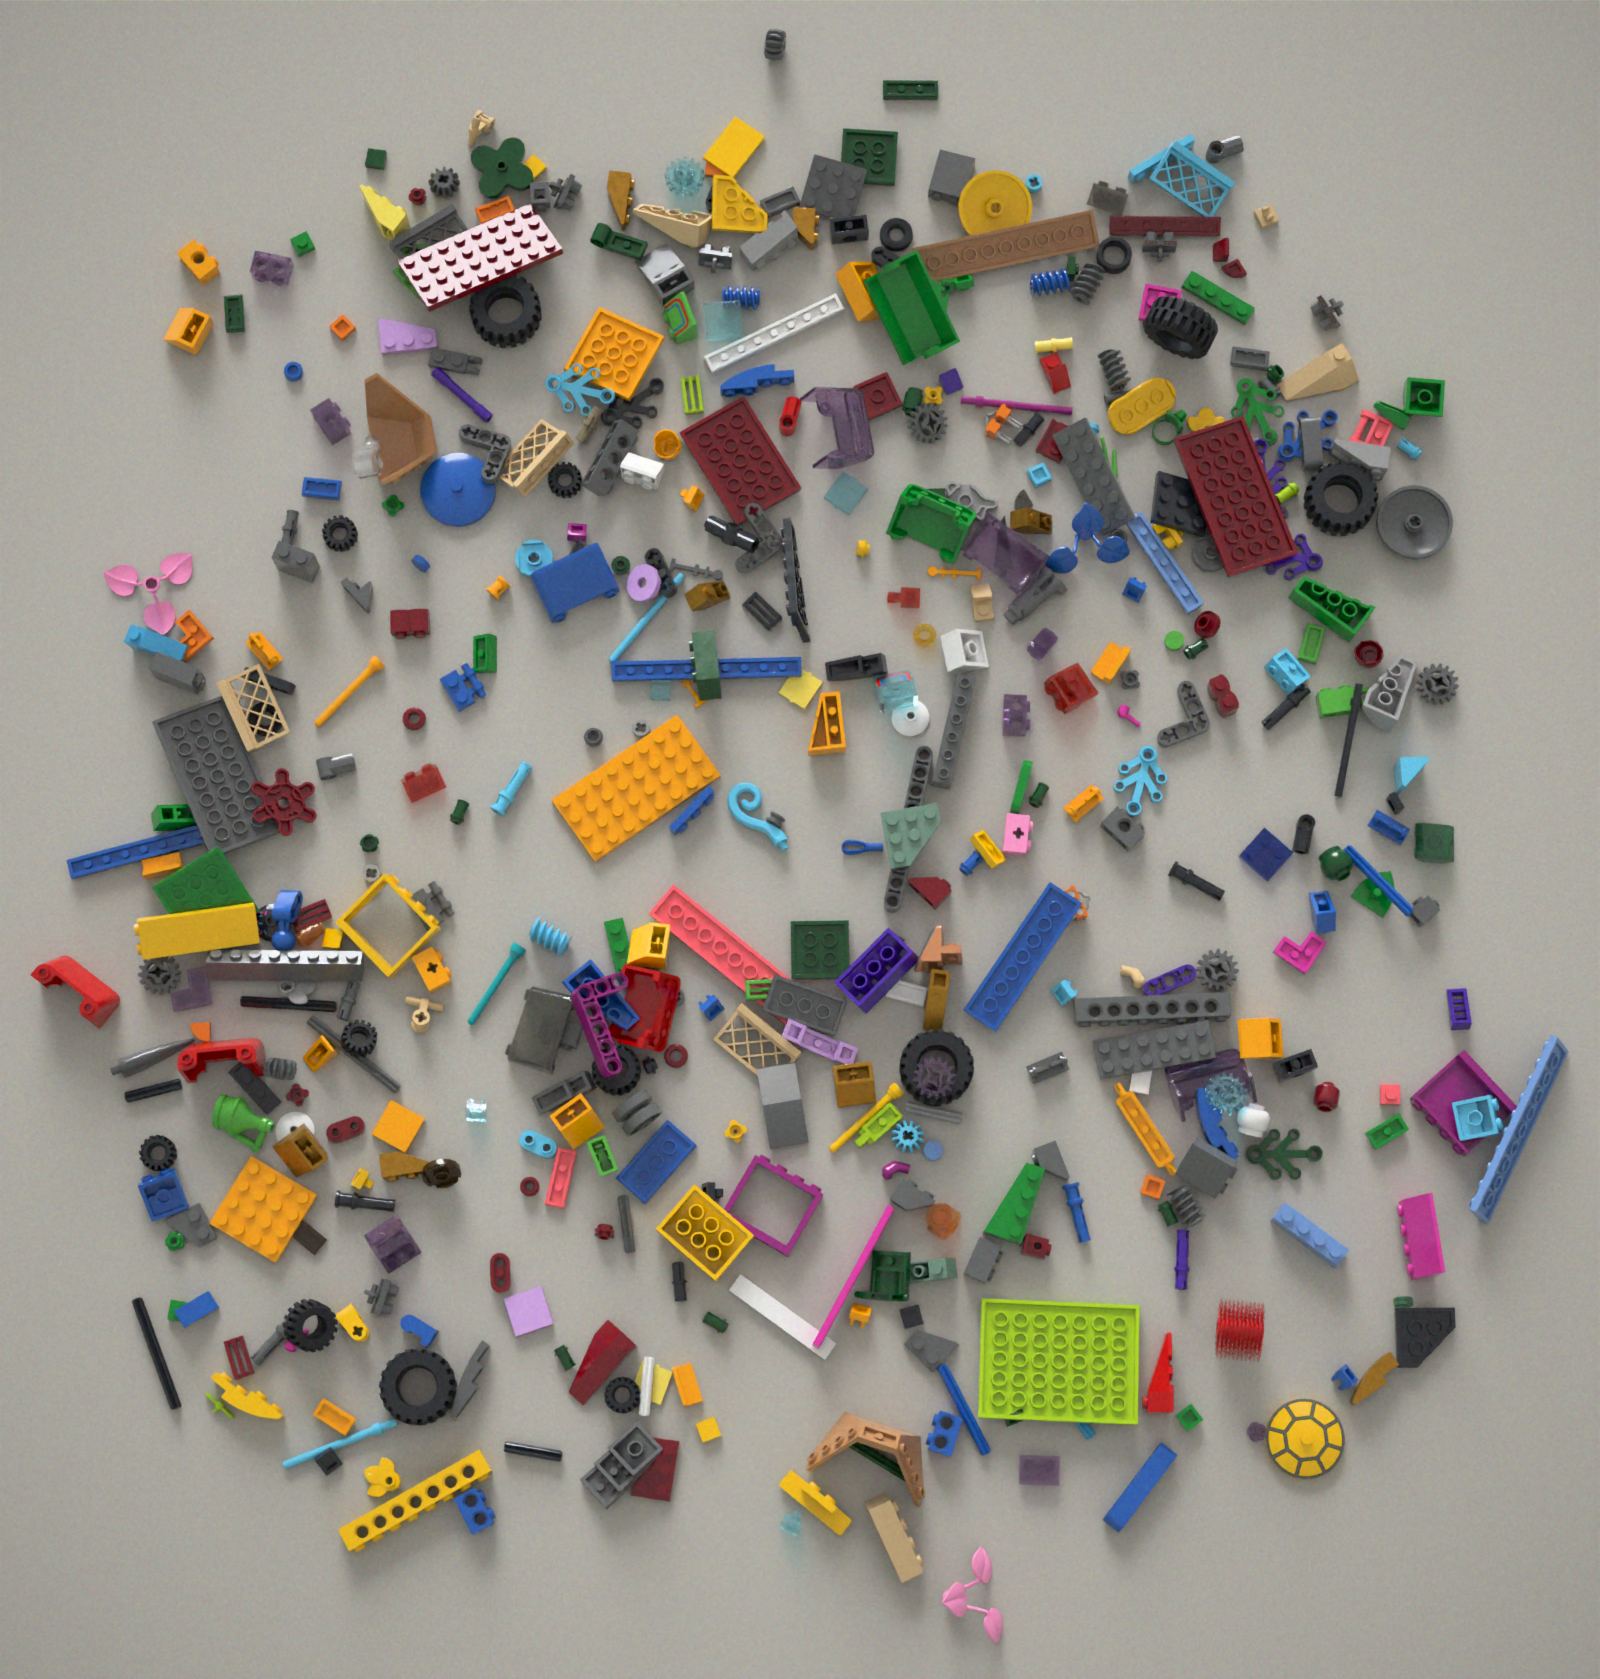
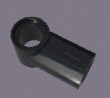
M1309 814L1302 815L1296 823L1292 851L1298 854H1309L1313 828L1315 826V819ZM1301 821H1307L1310 824V828H1303Z

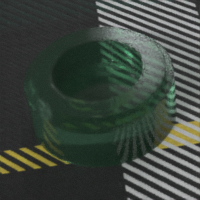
M1402 1296L1393 1299L1394 1307L1414 1306L1412 1297Z

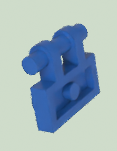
M468 663L461 666L464 671L462 675H459L457 670H454L440 678L442 685L459 712L476 703L472 697L473 695L478 694L480 699L487 695L483 684L479 683L474 669L470 668ZM468 679L473 686L469 690L464 684V682Z

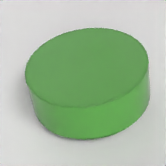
M1171 631L1166 635L1164 643L1169 650L1176 651L1182 647L1184 638L1180 632Z

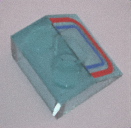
M910 670L872 678L881 713L918 705V694Z

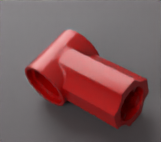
M786 397L783 412L779 419V431L783 436H791L795 432L802 400L797 397ZM790 423L792 426L784 427L783 424Z

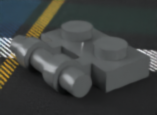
M433 881L428 884L432 890L430 893L427 894L422 888L412 894L411 898L415 902L419 901L426 908L425 913L428 916L433 915L440 924L443 922L440 914L445 912L450 917L454 914V911L451 908L452 904L450 901H447L444 897L442 888L438 887L436 882ZM437 898L440 903L438 908H435L431 901L432 899ZM417 914L426 930L429 931L431 928Z

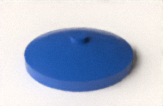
M464 453L448 454L434 461L425 471L420 486L421 499L430 516L436 521L452 527L468 526L481 520L491 509L496 495L495 483L490 485L482 480L481 472L485 463L472 455Z

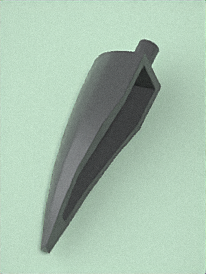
M191 1038L167 1043L117 1060L118 1066L110 1068L111 1073L114 1076L122 1072L124 1078H127L170 1057L195 1042V1040Z

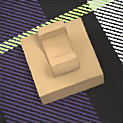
M1272 204L1254 212L1261 229L1279 222Z

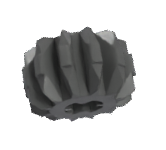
M770 29L767 32L764 46L766 59L776 61L784 57L787 37L785 31Z
M444 166L442 171L436 168V174L431 173V179L428 181L431 186V192H435L437 197L442 194L444 199L448 194L453 197V192H458L459 190L457 187L460 185L458 174L453 173L452 168L447 171Z
M269 1057L265 1060L263 1067L264 1075L275 1079L293 1080L297 1071V1063L293 1060Z

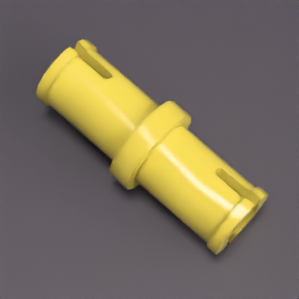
M1072 337L1035 341L1036 353L1049 351L1056 353L1057 350L1073 349Z

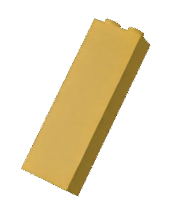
M254 902L138 918V924H134L135 936L140 937V943H137L138 955H142L143 960L260 943Z

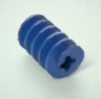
M1061 269L1060 273L1054 270L1052 275L1047 271L1045 276L1040 272L1038 278L1036 274H1031L1030 291L1033 298L1035 292L1038 293L1039 297L1042 295V291L1049 295L1050 289L1053 294H1056L1057 288H1059L1061 293H1063L1064 287L1067 288L1068 292L1070 291L1069 278L1064 269Z
M723 286L722 304L724 309H727L728 304H730L731 309H734L737 304L739 310H741L744 304L746 310H749L751 305L756 310L758 305H760V287L755 292L751 286L749 292H747L746 286H743L742 291L739 290L738 286L735 287L734 291H732L731 286H728L727 291H725Z

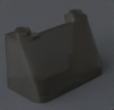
M532 986L531 989H527L525 992L524 1000H526L512 1044H508L505 1055H508V1061L553 1075L556 1066L554 1065L555 1060L558 1057L557 1053L569 1018H571L570 1011H574L575 1007L570 995Z

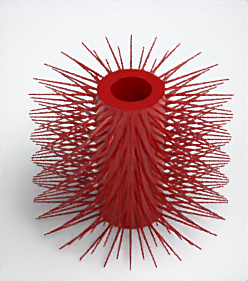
M1229 1299L1228 1304L1226 1300L1224 1310L1222 1302L1221 1306L1219 1304L1215 1338L1217 1341L1215 1344L1217 1345L1215 1350L1217 1349L1215 1355H1217L1218 1349L1221 1348L1219 1354L1222 1352L1220 1359L1223 1356V1352H1225L1224 1359L1227 1354L1229 1357L1231 1352L1232 1355L1234 1354V1360L1237 1352L1236 1359L1239 1356L1242 1357L1243 1351L1246 1349L1244 1355L1247 1353L1245 1361H1247V1358L1251 1360L1256 1354L1257 1356L1259 1355L1257 1360L1259 1362L1265 1331V1323L1263 1321L1265 1319L1263 1316L1265 1313L1263 1310L1265 1307L1264 1303L1256 1309L1254 1308L1256 1302H1254L1251 1310L1252 1303H1250L1249 1306L1246 1305L1245 1312L1243 1313V1300L1241 1304L1238 1302L1237 1306L1236 1304L1233 1305L1232 1312L1230 1311L1232 1308L1230 1305L1231 1300Z

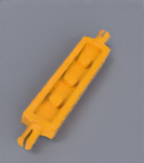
M1121 1083L1116 1084L1113 1088L1120 1096L1116 1103L1157 1167L1165 1166L1170 1176L1174 1175L1177 1171L1172 1164L1175 1158L1174 1153L1133 1091L1126 1092Z

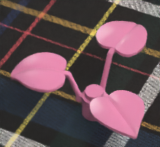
M188 553L172 554L166 557L160 565L161 572L166 576L158 578L148 576L139 583H136L138 573L135 568L126 564L118 565L105 571L104 578L111 590L120 596H130L134 593V586L144 585L146 591L153 594L156 603L150 604L145 608L143 613L144 621L149 628L161 635H165L174 624L175 610L168 601L159 604L156 594L160 589L159 582L168 578L173 584L187 582L192 574L193 557Z
M979 1547L972 1559V1570L977 1579L965 1586L960 1582L954 1583L949 1591L943 1593L942 1604L956 1617H963L966 1609L984 1613L986 1615L984 1618L985 1631L994 1643H998L1003 1629V1620L999 1610L991 1608L988 1611L968 1606L966 1603L967 1595L965 1589L980 1583V1581L983 1584H987L992 1574L990 1558L987 1552L982 1547Z

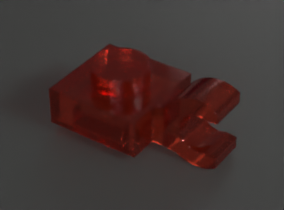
M901 587V593L888 592L887 603L900 602V608H919L920 588Z

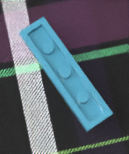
M1189 134L1179 140L1178 143L1191 151L1195 139L1192 134ZM1167 148L1131 169L1128 175L1131 183L1142 181L1146 178L1147 174L1152 171L1154 172L1165 155ZM1171 154L1167 158L1168 163L1176 160Z

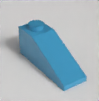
M130 625L124 640L134 650L154 656L157 651L180 661H183L189 647L186 644L135 625Z

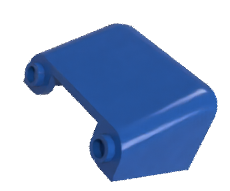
M598 543L584 547L534 571L530 575L532 585L551 623L564 621L569 610L602 595V597L609 599L616 596L617 592L620 591Z

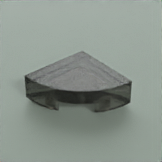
M1024 489L1015 499L1014 510L1033 507Z

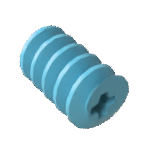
M539 917L530 930V940L535 941L537 939L538 945L544 942L543 947L545 949L551 946L550 951L555 952L557 950V955L561 956L568 948L572 936L567 939V932L561 936L560 928L554 932L553 924L547 928V921L541 925V918Z

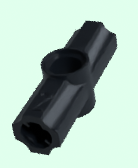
M713 515L709 516L704 524L705 531L721 538V541L727 545L737 546L750 553H754L759 546V538L742 530L743 527L738 524L725 522Z

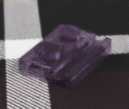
M1019 1455V1485L1059 1486L1060 1456Z

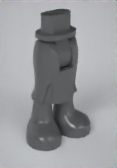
M1043 565L1039 569L1037 579L1030 583L1028 588L1013 600L1003 615L1014 625L1018 620L1022 621L1030 616L1052 594L1058 593L1062 595L1067 591V588L1047 566ZM1051 581L1043 591L1040 589L1046 582Z

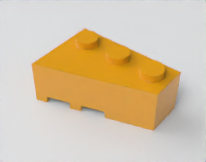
M840 691L820 694L808 748V756L846 752Z

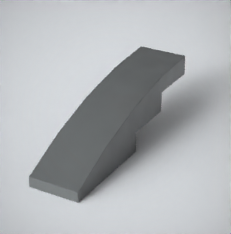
M483 1340L470 1358L461 1377L451 1412V1418L454 1420L458 1418L479 1389L473 1382L484 1369V1366L479 1361L490 1347Z

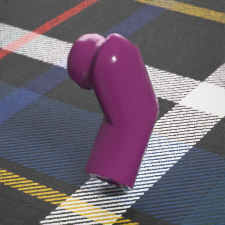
M893 1161L883 1167L882 1177L889 1180L896 1172L908 1174L910 1164Z

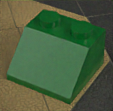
M1407 377L1403 391L1404 414L1443 417L1445 380Z

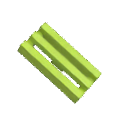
M699 375L695 377L688 376V378L681 377L685 415L703 413ZM692 382H696L699 409H696ZM685 383H689L691 410H688Z

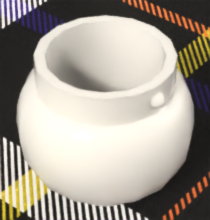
M1253 1103L1242 1107L1237 1115V1123L1239 1125L1237 1131L1255 1137H1262L1263 1132L1268 1129L1270 1124V1116L1268 1112L1264 1111L1265 1107Z

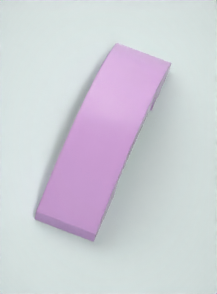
M788 1019L781 1036L782 1038L843 1065L853 1064L858 1048L842 1041H836L806 1028L807 1026Z

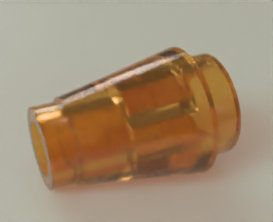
M318 922L299 929L295 936L300 945L305 947L312 944L325 932V929Z

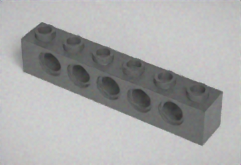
M957 673L931 786L947 790L951 788L976 676Z

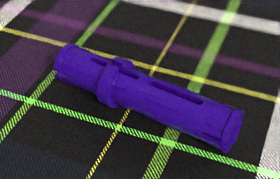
M1185 1229L1177 1230L1176 1267H1174L1176 1276L1175 1289L1178 1290L1188 1289L1187 1277L1188 1272H1190L1188 1267L1190 1230Z

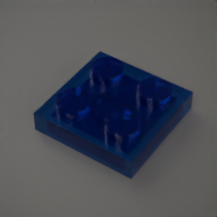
M1264 827L1239 857L1268 882L1294 852Z

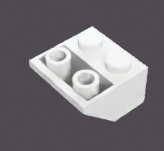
M629 452L620 465L621 477L626 483H637L647 490L658 489L665 470L664 464Z

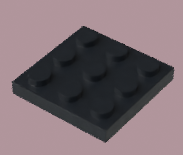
M1158 471L1155 478L1150 523L1203 538L1206 534V522L1189 479Z

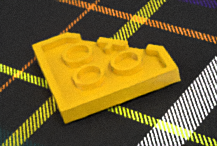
M713 175L712 231L753 234L758 232L761 234L767 229L768 214L763 209H760L754 202L755 200L737 184V181L732 176Z

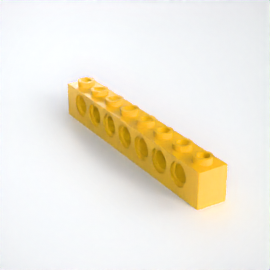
M477 1450L338 1529L348 1550H355L357 1553L366 1548L365 1543L371 1540L374 1543L384 1537L383 1533L388 1530L392 1533L401 1528L402 1522L406 1520L412 1522L419 1517L418 1513L424 1510L427 1513L437 1507L436 1503L443 1500L445 1503L454 1498L453 1493L459 1490L464 1492L472 1487L471 1483L476 1480L479 1483L490 1477L489 1473L492 1470L482 1451ZM469 1466L474 1469V1475L471 1478H467L464 1475L465 1468ZM451 1476H454L457 1480V1484L453 1488H449L446 1484L447 1479ZM436 1486L439 1489V1495L436 1498H431L429 1490L431 1487ZM416 1496L421 1499V1505L418 1508H414L411 1504L412 1499ZM398 1506L404 1510V1514L400 1518L394 1516V1509ZM381 1516L386 1519V1525L383 1528H379L376 1525V1520ZM363 1526L368 1529V1535L365 1538H361L358 1534L359 1529Z

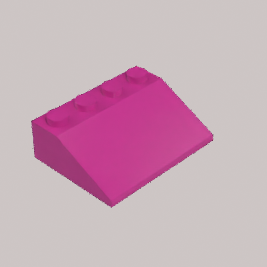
M1427 1193L1399 1201L1397 1214L1402 1220L1400 1233L1405 1238L1403 1252L1405 1256H1408L1409 1264H1406L1408 1276H1411V1280L1436 1277L1446 1272L1433 1194Z

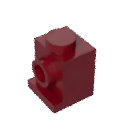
M1026 1233L1021 1254L1044 1260L1045 1255H1050L1052 1245L1048 1244L1049 1239ZM1035 1243H1039L1041 1245L1040 1250H1036L1034 1248Z

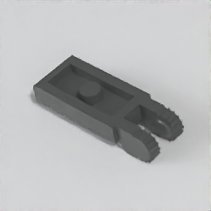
M432 347L428 366L431 368L439 367L441 370L461 374L479 375L480 369L467 366L468 362L482 364L483 359L473 355L469 356L468 354Z

